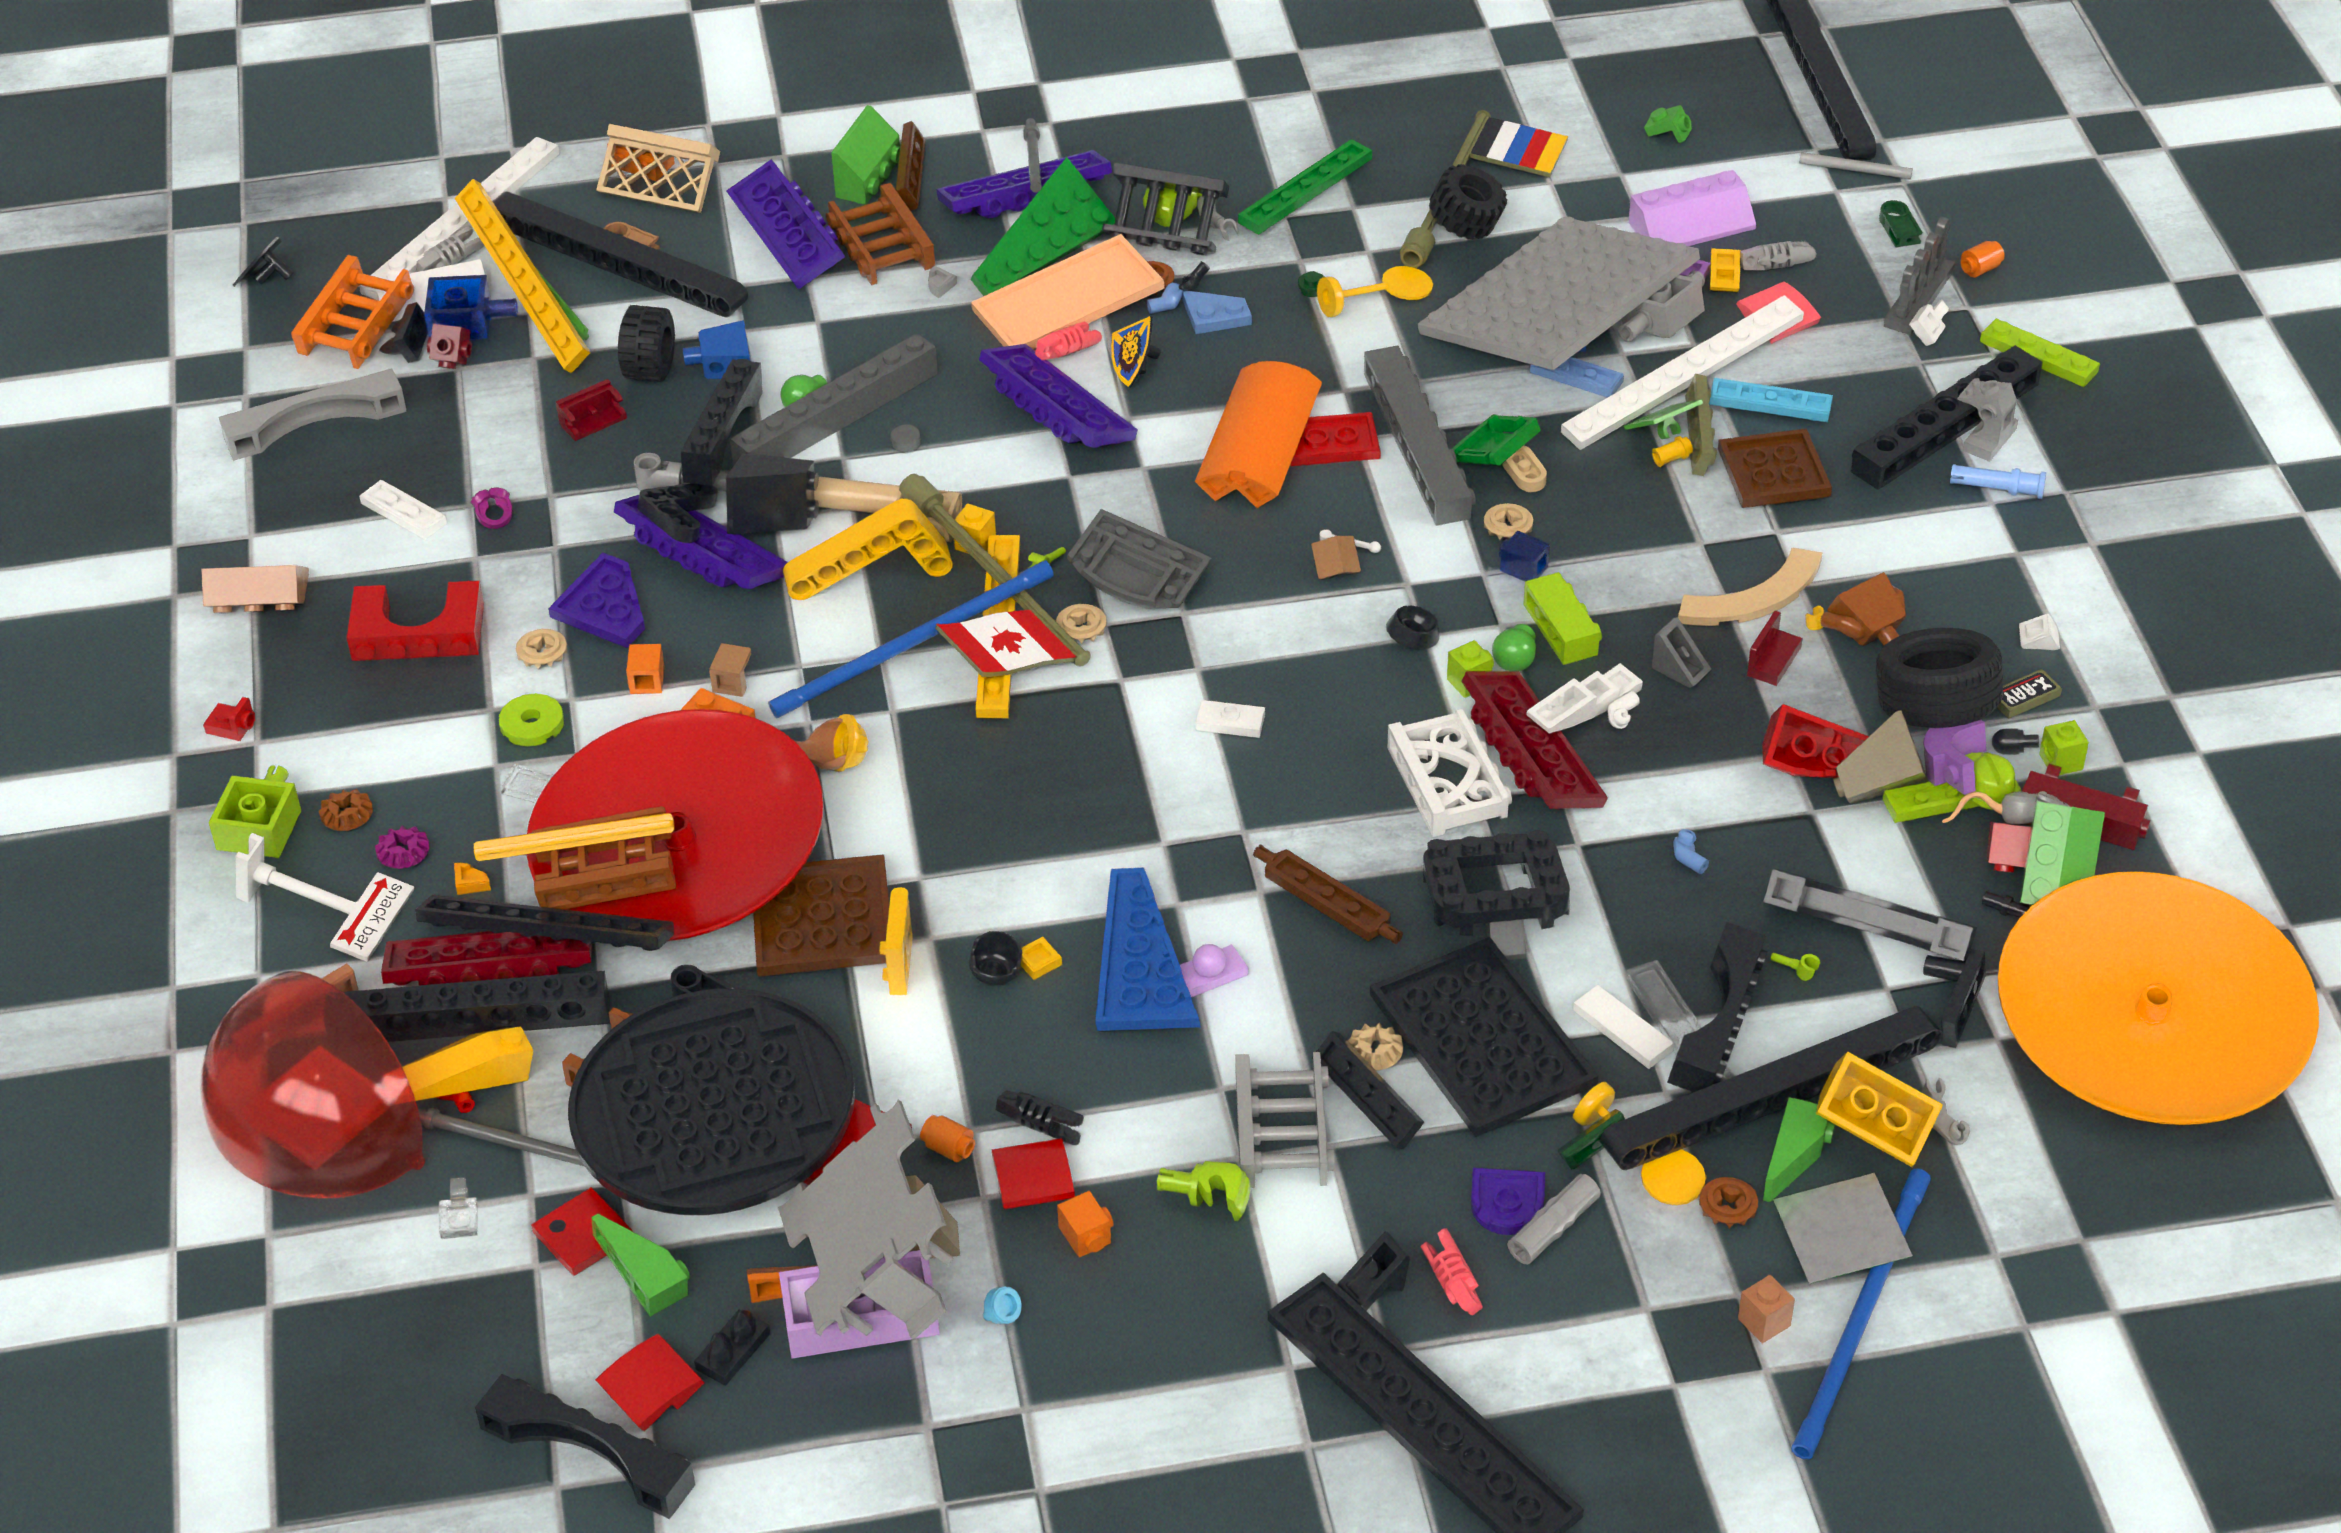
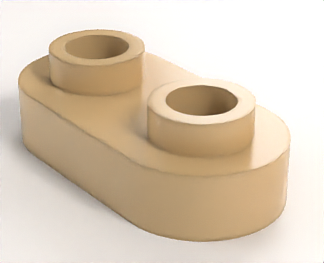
M1523 445L1502 463L1504 469L1520 489L1526 492H1536L1545 487L1547 471L1529 447Z

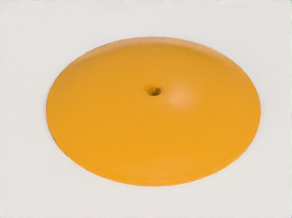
M2116 872L2095 875L2069 883L2041 898L2019 918L2009 933L1999 961L1998 992L2002 1011L2011 1032L2028 1057L2048 1077L2075 1096L2099 1108L2132 1119L2159 1124L2191 1125L2224 1121L2244 1115L2262 1107L2285 1091L2301 1074L2309 1061L2316 1043L2319 1028L2317 994L2307 967L2294 946L2267 918L2249 905L2221 890L2194 880L2151 872Z

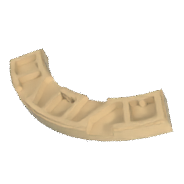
M1791 548L1786 562L1779 571L1763 583L1744 591L1719 596L1684 594L1678 618L1682 624L1716 626L1719 625V622L1737 620L1738 623L1771 614L1798 598L1799 593L1812 583L1819 570L1823 552Z

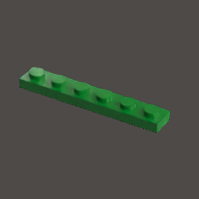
M1353 139L1349 140L1238 214V223L1258 235L1372 160V150Z

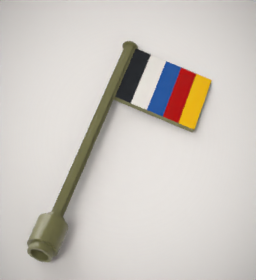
M1480 110L1476 113V120L1453 163L1456 167L1458 164L1466 166L1469 158L1550 177L1568 141V136L1492 118L1488 111ZM1431 209L1427 213L1421 227H1416L1409 231L1400 249L1401 261L1408 267L1417 268L1423 265L1435 245L1432 231L1437 223V219L1433 218Z

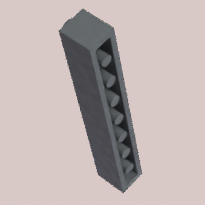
M916 333L730 438L733 466L742 453L792 458L938 374L936 347Z
M1399 345L1365 351L1364 376L1435 525L1471 519L1472 506H1475L1476 502L1474 491L1466 485L1464 470L1458 468L1455 452L1447 446L1446 434L1444 430H1440L1438 427L1436 413L1434 411L1431 412L1429 409L1427 395L1421 392L1419 379L1416 374L1413 375L1411 372L1408 356H1403Z

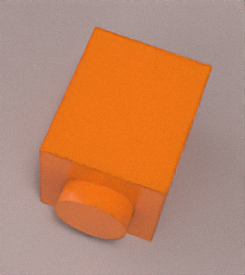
M630 644L626 669L630 694L662 693L665 669L662 645Z

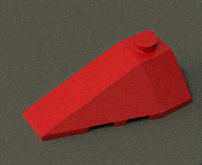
M1782 704L1771 715L1762 744L1763 765L1792 776L1837 778L1839 776L1836 767L1869 736Z

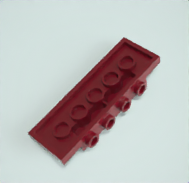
M1519 671L1465 672L1461 682L1475 700L1471 710V719L1475 725H1480L1484 730L1487 744L1495 746L1499 752L1502 766L1509 767L1513 772L1515 784L1518 788L1524 789L1529 797H1542L1549 809L1604 807L1608 799L1607 795L1561 730L1548 733L1527 716V710L1540 701Z
M491 931L388 941L385 946L381 975L383 984L393 983L398 986L407 985L412 981H418V985L421 986L559 974V966L576 968L585 963H591L592 943L586 944L582 943L581 940L573 939L553 940L551 937L538 935L525 937L520 933H493Z

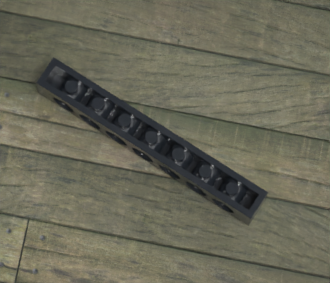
M2016 345L2005 352H2001L1987 364L1979 366L1970 375L1959 379L1953 386L1939 392L1934 398L1925 404H1920L1908 415L1900 417L1891 426L1880 430L1866 442L1857 445L1852 453L1851 473L1879 490L1982 421L1976 407L1958 400L1959 395L1973 379L1979 378L1983 382L1995 380L1997 382L2011 383L2016 399L2039 385L2043 362Z
M605 971L326 993L324 1023L331 1047L468 1036L475 1033L512 1027H522L523 1031L604 1025L609 1024L610 997Z

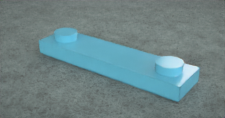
M1714 378L1709 405L1828 422L1833 395Z

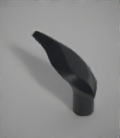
M1201 261L1193 272L1182 278L1179 289L1188 291L1196 289L1210 267Z

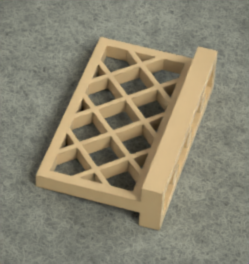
M609 124L607 135L610 139L596 191L701 213L714 161L718 162L720 150L708 143ZM616 146L626 147L630 155L617 163L614 158ZM645 152H651L655 161L642 168L637 157ZM670 157H676L681 166L668 174L662 163ZM634 161L639 171L626 179L621 168ZM696 162L705 163L703 173L693 178L688 168ZM659 166L664 177L652 184L646 174ZM684 171L690 182L677 190L672 178ZM618 172L623 182L615 188L606 187L608 177ZM643 177L648 188L640 193H634L630 184ZM668 182L673 193L665 199L660 198L656 189ZM692 187L697 192L694 205L685 203L681 197L683 193Z

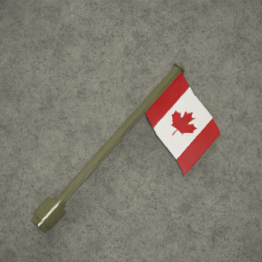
M915 473L910 474L901 482L899 491L901 492L902 499L912 500L927 518L933 517L999 584L1012 579L943 508V495L924 476H919ZM1025 590L1012 596L1024 610L995 613L960 623L936 624L935 627L982 677L1009 675L1043 665L1075 662L1076 666H1084L1091 657L1090 652L1085 651Z

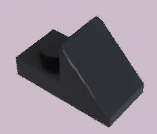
M1385 1231L1337 1285L1367 1311L1389 1286L1401 1292L1403 1291L1410 1256Z

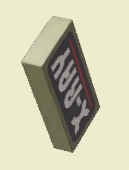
M2040 669L2003 685L2004 695L1997 708L2009 719L2060 697L2062 688L2043 669Z

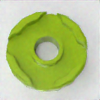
M535 693L519 696L503 706L499 714L500 731L503 736L508 737V740L515 745L528 747L544 744L547 742L546 739L552 735L555 738L564 726L562 707L557 700L548 695ZM531 718H537V719H538V720L535 721V722H530V723L525 722L526 720L531 719Z

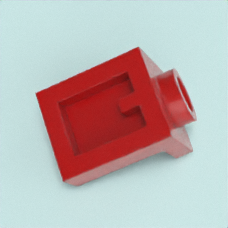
M242 697L236 707L218 703L203 724L205 733L241 741L255 722V713L252 710L250 699Z

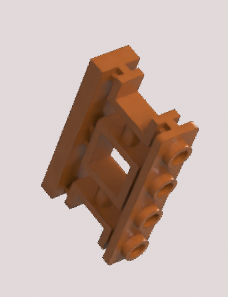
M663 806L575 823L550 826L533 830L532 833L667 812ZM671 833L640 837L644 838L645 842L628 845V840L633 839L535 853L539 863L551 861L552 866L551 873L535 875L534 892L540 907L568 909L676 889L673 862L669 851L655 853V841L670 839ZM618 848L619 860L589 865V853ZM578 850V855L562 857L563 852ZM646 856V861L629 864V859ZM579 868L578 874L563 876V871Z

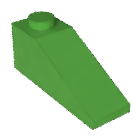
M1789 1097L1767 1173L1763 1201L1771 1202L1821 1157L1824 1143L1831 1144L1835 1124L1816 1114L1818 1104Z
M600 1214L592 1217L594 1238L650 1317L688 1296L690 1274L680 1259L675 1261L667 1249Z

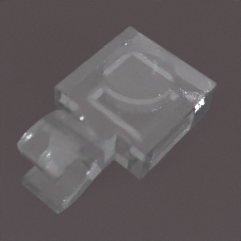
M465 1177L450 1179V1200L439 1201V1233L441 1239L478 1236V1204L476 1197L469 1198Z

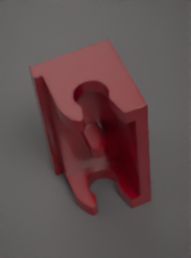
M608 379L556 401L559 424L574 441L580 440L627 419L626 411L619 404V402L623 401V398Z

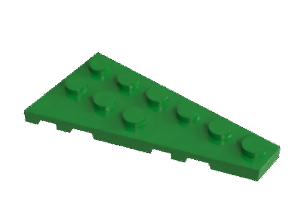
M1066 157L974 272L970 280L981 294L986 296L1046 268L1104 234L1105 232L1102 230L1103 224L1114 225L1115 217L1068 157Z

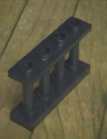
M1115 163L1113 175L1120 180L1122 189L1114 225L1103 224L1102 230L1109 235V239L1122 234L1125 239H1134L1137 244L1151 247L1153 243L1163 244V248L1172 251H1180V247L1191 249L1190 252L1197 255L1206 256L1207 252L1216 253L1217 247L1212 241H1207L1215 200H1218L1219 197H1228L1229 185L1225 180ZM1137 183L1147 185L1149 189L1141 230L1125 227L1133 187H1136ZM1164 188L1175 189L1174 192L1177 193L1169 234L1152 232L1160 192L1164 191ZM1191 192L1200 193L1204 198L1196 239L1180 236L1187 198L1191 196Z

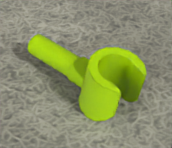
M1060 547L1045 556L1032 552L1028 557V560L1033 562L1030 567L1044 560L1050 564L1053 560L1064 555L1066 549Z
M1773 952L1770 959L1795 969L1797 976L1804 981L1810 980L1820 965V959L1813 954H1805L1801 957V960H1797Z

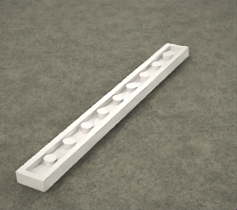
M539 137L534 138L486 178L481 185L492 201L503 192L514 193L560 154L558 145ZM458 203L371 274V276L383 279L396 277L402 269L408 270L409 274L417 272V261L424 257V252L443 240L448 239L467 226L472 228ZM363 285L359 286L362 295L379 300L377 289Z
M1784 295L1562 424L1561 433L1579 450H1582L1688 388L1695 373L1708 376L1801 322L1804 312Z

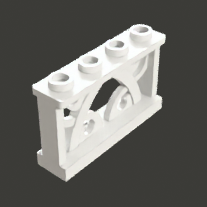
M1462 708L1455 710L1454 714L1402 726L1401 722L1388 725L1387 748L1432 837L1444 835L1446 829L1498 816L1500 819L1508 817V805L1512 803L1510 789L1507 785L1502 784L1499 769L1495 762L1491 763L1485 742L1483 740L1479 741L1476 735L1474 721L1467 718ZM1455 733L1459 741H1450V734ZM1447 735L1443 743L1436 741L1437 737ZM1428 755L1432 756L1431 761L1428 763H1422L1420 761L1421 758L1426 759L1428 761ZM1439 757L1457 762L1468 768L1466 775L1457 787L1446 779L1428 776L1437 767ZM1442 787L1444 791L1437 793L1435 788ZM1478 792H1487L1490 799L1482 800V796ZM1469 796L1470 798H1472V799H1474V800H1482V801L1472 802V801H1470V800H1469L1468 798H1466V797Z

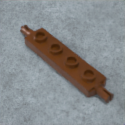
M1261 844L1259 848H1255L1253 856L1266 863L1265 877L1355 934L1368 942L1379 935L1390 940L1393 944H1398L1402 939L1403 932L1389 925L1391 913L1287 849L1273 853Z

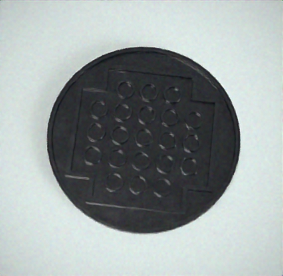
M701 990L681 994L652 1004L632 1014L602 1037L582 1062L573 1081L568 1101L569 1127L576 1152L583 1165L603 1187L616 1196L643 1208L668 1214H722L746 1209L778 1197L796 1187L819 1169L835 1151L849 1126L855 1102V1081L850 1058L838 1035L818 1015L804 1006L789 999L756 990Z

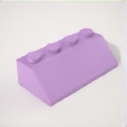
M1734 170L1723 171L1718 174L1631 195L1629 224L1636 233L1643 236L1661 238L1665 241L1691 246L1756 229V222L1746 185Z
M920 1250L910 1251L898 1261L901 1266L933 1288L929 1260L923 1259ZM885 1257L864 1274L866 1279L886 1262ZM818 1266L779 1272L791 1359L912 1339L909 1336L905 1322L863 1293L847 1307L872 1325L873 1331L866 1336L850 1324H848L849 1330L842 1333L838 1323L835 1322L830 1324L823 1331L822 1335L819 1336L816 1333L804 1294L818 1280L820 1275ZM938 1319L915 1339L940 1335Z

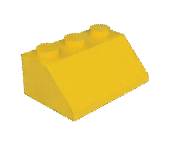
M1847 1052L1835 1063L1820 1093L1816 1114L1913 1167L1943 1104Z

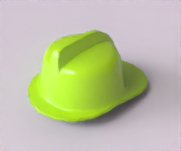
M1989 752L1965 755L1974 761L1976 788L1974 792L1987 794L1998 804H2002L2006 794L2019 792L2014 768L2007 759ZM1981 798L1971 799L1980 807L1993 810Z

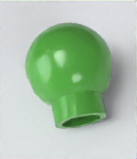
M801 374L790 377L781 388L780 397L783 406L786 407L826 385L827 381L821 375L810 377Z
M1517 624L1513 628L1501 632L1495 638L1492 645V655L1497 665L1506 671H1522L1528 668L1534 661L1536 654V635L1534 630L1528 625Z

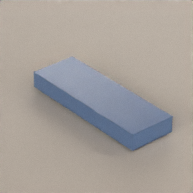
M1573 357L1567 359L1554 370L1532 364L1530 367V373L1607 398L1616 393L1624 379L1623 373Z

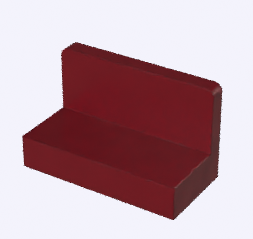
M1778 611L1773 612L1751 646L1747 676L1774 686L1778 685L1802 647L1803 640L1801 637L1779 630L1781 612Z

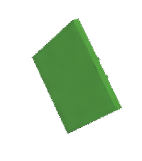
M1699 399L1670 405L1624 425V429L1627 430L1658 423L1657 432L1661 439L1670 438L1667 433L1668 426L1671 428L1673 435L1681 433L1680 425L1674 420L1673 416L1703 404V401Z

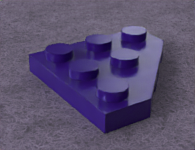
M603 552L548 608L550 618L625 648H628L645 630L644 619L628 562Z

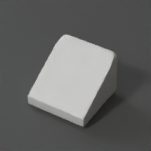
M2049 613L2019 623L2020 642L2023 649H2060L2058 628Z

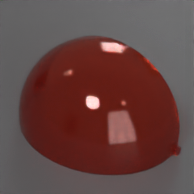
M287 971L277 974L251 988L224 1014L212 1033L205 1051L201 1068L200 1090L204 1117L211 1138L221 1154L234 1168L251 1180L275 1191L309 1198H339L377 1189L396 1180L411 1169L419 1170L424 1166L421 1120L406 1074L392 1048L376 1025L342 991L312 974L301 971Z

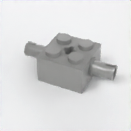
M1693 270L1687 276L1678 275L1622 318L1623 324L1618 328L1621 338L1625 341L1627 339L1632 341L1642 331L1659 335L1662 338H1670L1685 325L1692 322L1693 319L1705 311L1702 286L1705 284L1703 274Z

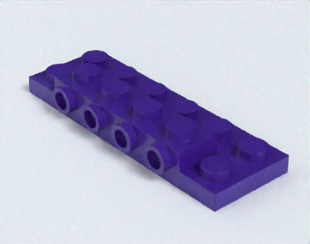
M1094 150L1067 156L1085 180L1097 181L1103 179L1104 175L1113 173L1111 162ZM1066 157L1040 163L1042 187ZM1029 166L936 189L938 200L953 212L965 214L971 212L974 207V210L985 218L1000 216L1002 211L1010 209L1011 211L1025 210L1038 193L1030 189Z
M772 159L726 190L798 290L845 257L835 243L838 238L829 225L825 228L823 227L827 224L817 210L812 213L815 207L806 195L802 198L800 197L804 193L795 180L789 182Z
M1027 344L981 350L979 361L986 365L992 373L997 374L994 384L997 391L1013 399L1018 408H1023L1026 412L1033 414L1034 420L1038 423L1042 422L1045 427L1050 428L1055 437H1060L1067 443L1082 441L1086 446L1092 448L1135 440L1137 428L1048 360L1038 358L1035 355V351Z
M639 495L615 502L613 513L624 518L627 523L635 525L634 537H636L640 544H646L650 548L657 549L661 556L678 561L684 569L703 575L708 583H713L719 587H728L731 584L737 583L741 588L753 589L756 586L774 582L784 577L783 568L788 563L787 561L739 534H727V527L696 510L686 512L700 523L698 540L693 543H683L670 537L638 510Z

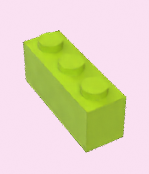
M1560 572L1525 581L1523 605L1562 664L1566 665L1597 656L1599 641L1602 640L1601 629L1597 623H1593L1588 615L1585 604L1579 602L1574 594L1572 585L1566 583Z

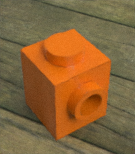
M1090 1191L1057 1205L1059 1229L1079 1258L1091 1252H1098L1111 1244L1110 1228L1114 1226L1112 1216L1106 1207H1100Z

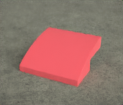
M1786 282L1779 283L1739 300L1736 304L1746 318L1785 295L1804 312L1801 322L1769 340L1771 344L1816 325L1821 319V316L1810 302Z

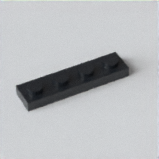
M1332 1031L1316 1051L1320 1052L1321 1066H1328V1076L1396 1148L1404 1150L1424 1124V1121L1340 1033Z

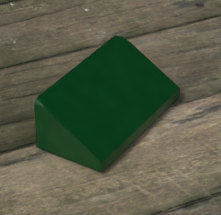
M1617 1109L1611 1111L1558 1149V1153L1571 1170H1574L1604 1148L1600 1143L1602 1133L1612 1124L1624 1120V1115Z

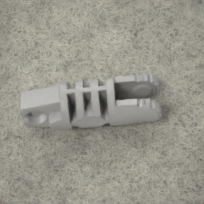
M467 226L424 252V257L417 261L416 271L420 272L454 265L461 259L481 249L484 244L477 237L464 245L463 242L469 239L474 232L470 226Z
M1806 241L1777 242L1740 251V263L1743 270L1792 267L1794 264L1812 261L1817 253Z

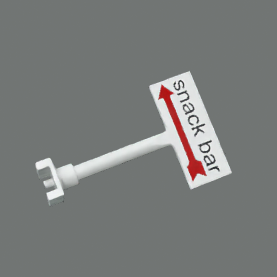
M251 833L249 836V854L238 852L235 856L237 899L248 903L261 884L267 886L274 884L347 913L349 916L331 941L330 947L368 962L414 891V886L377 872L359 901H350L277 872L276 867L264 863V837Z

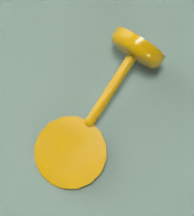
M1396 266L1388 269L1383 274L1382 283L1342 290L1336 278L1322 277L1317 285V297L1322 312L1327 317H1335L1342 312L1345 297L1386 290L1391 295L1400 299L1420 300L1432 292L1433 282L1425 272L1417 268Z
M1601 1082L1593 1087L1575 1108L1573 1119L1582 1126H1588L1609 1114L1608 1109L1615 1097L1613 1087L1607 1082ZM1678 1150L1643 1164L1640 1175L1643 1186L1650 1196L1661 1203L1670 1205L1688 1204L1697 1199L1706 1180L1702 1164L1695 1156L1685 1150Z

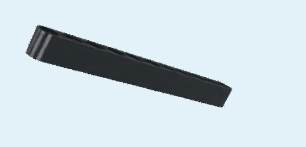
M1766 0L1843 158L1852 160L1874 158L1876 155L1875 137L1806 0Z
M503 192L492 201L514 235L719 316L729 317L748 299L746 288L734 279L511 192Z
M1914 1006L1616 1122L1602 1133L1600 1143L1622 1170H1630L1786 1108L1789 1097L1804 1101L1819 1095L1835 1063L1847 1052L1882 1070L1930 1051L1941 1041L1943 1032L1921 1007Z

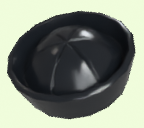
M1413 605L1400 607L1386 623V630L1390 637L1408 648L1418 650L1429 649L1439 641L1438 620L1434 614L1422 607Z

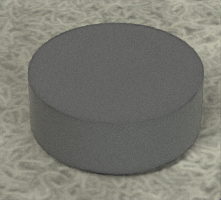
M900 425L891 431V445L897 451L911 452L916 450L921 444L920 430L913 425Z

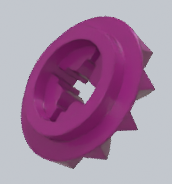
M402 824L399 830L395 831L389 828L387 835L379 836V843L375 845L378 860L383 865L402 869L421 862L428 854L430 846L425 832H419L416 826L406 829ZM402 842V844L407 845L408 850L406 851L405 848L396 845Z

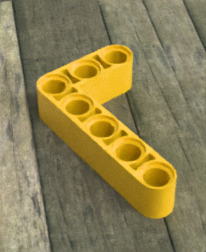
M899 499L785 564L783 574L789 596L795 600H805L902 545L905 546L930 576L941 577L951 571L953 563L946 540L912 500Z

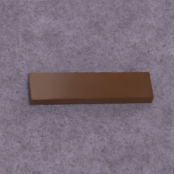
M912 121L903 124L896 191L910 211L917 209L919 206L926 143L925 138Z

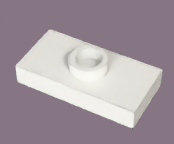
M1201 700L1196 719V730L1260 738L1265 718V707Z

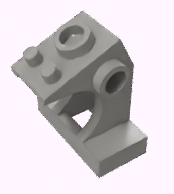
M1975 378L1959 395L1958 400L1976 407L1982 421L1964 441L1963 451L1990 462L2017 429L2018 419L2014 418L2017 399L2011 383L1997 382L1995 380L1983 382L1979 378Z

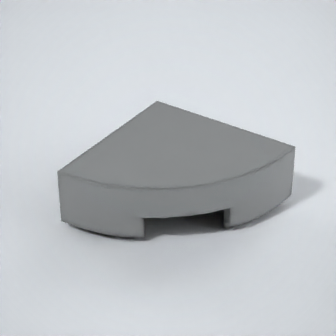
M935 265L930 269L928 285L931 293L937 298H940L957 284L956 275Z

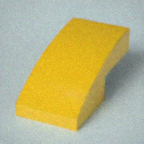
M1711 248L1710 290L1739 292L1740 250Z

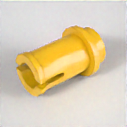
M1677 436L1673 442L1652 449V457L1656 465L1662 467L1679 458L1687 459L1689 454L1693 452V447L1687 437Z

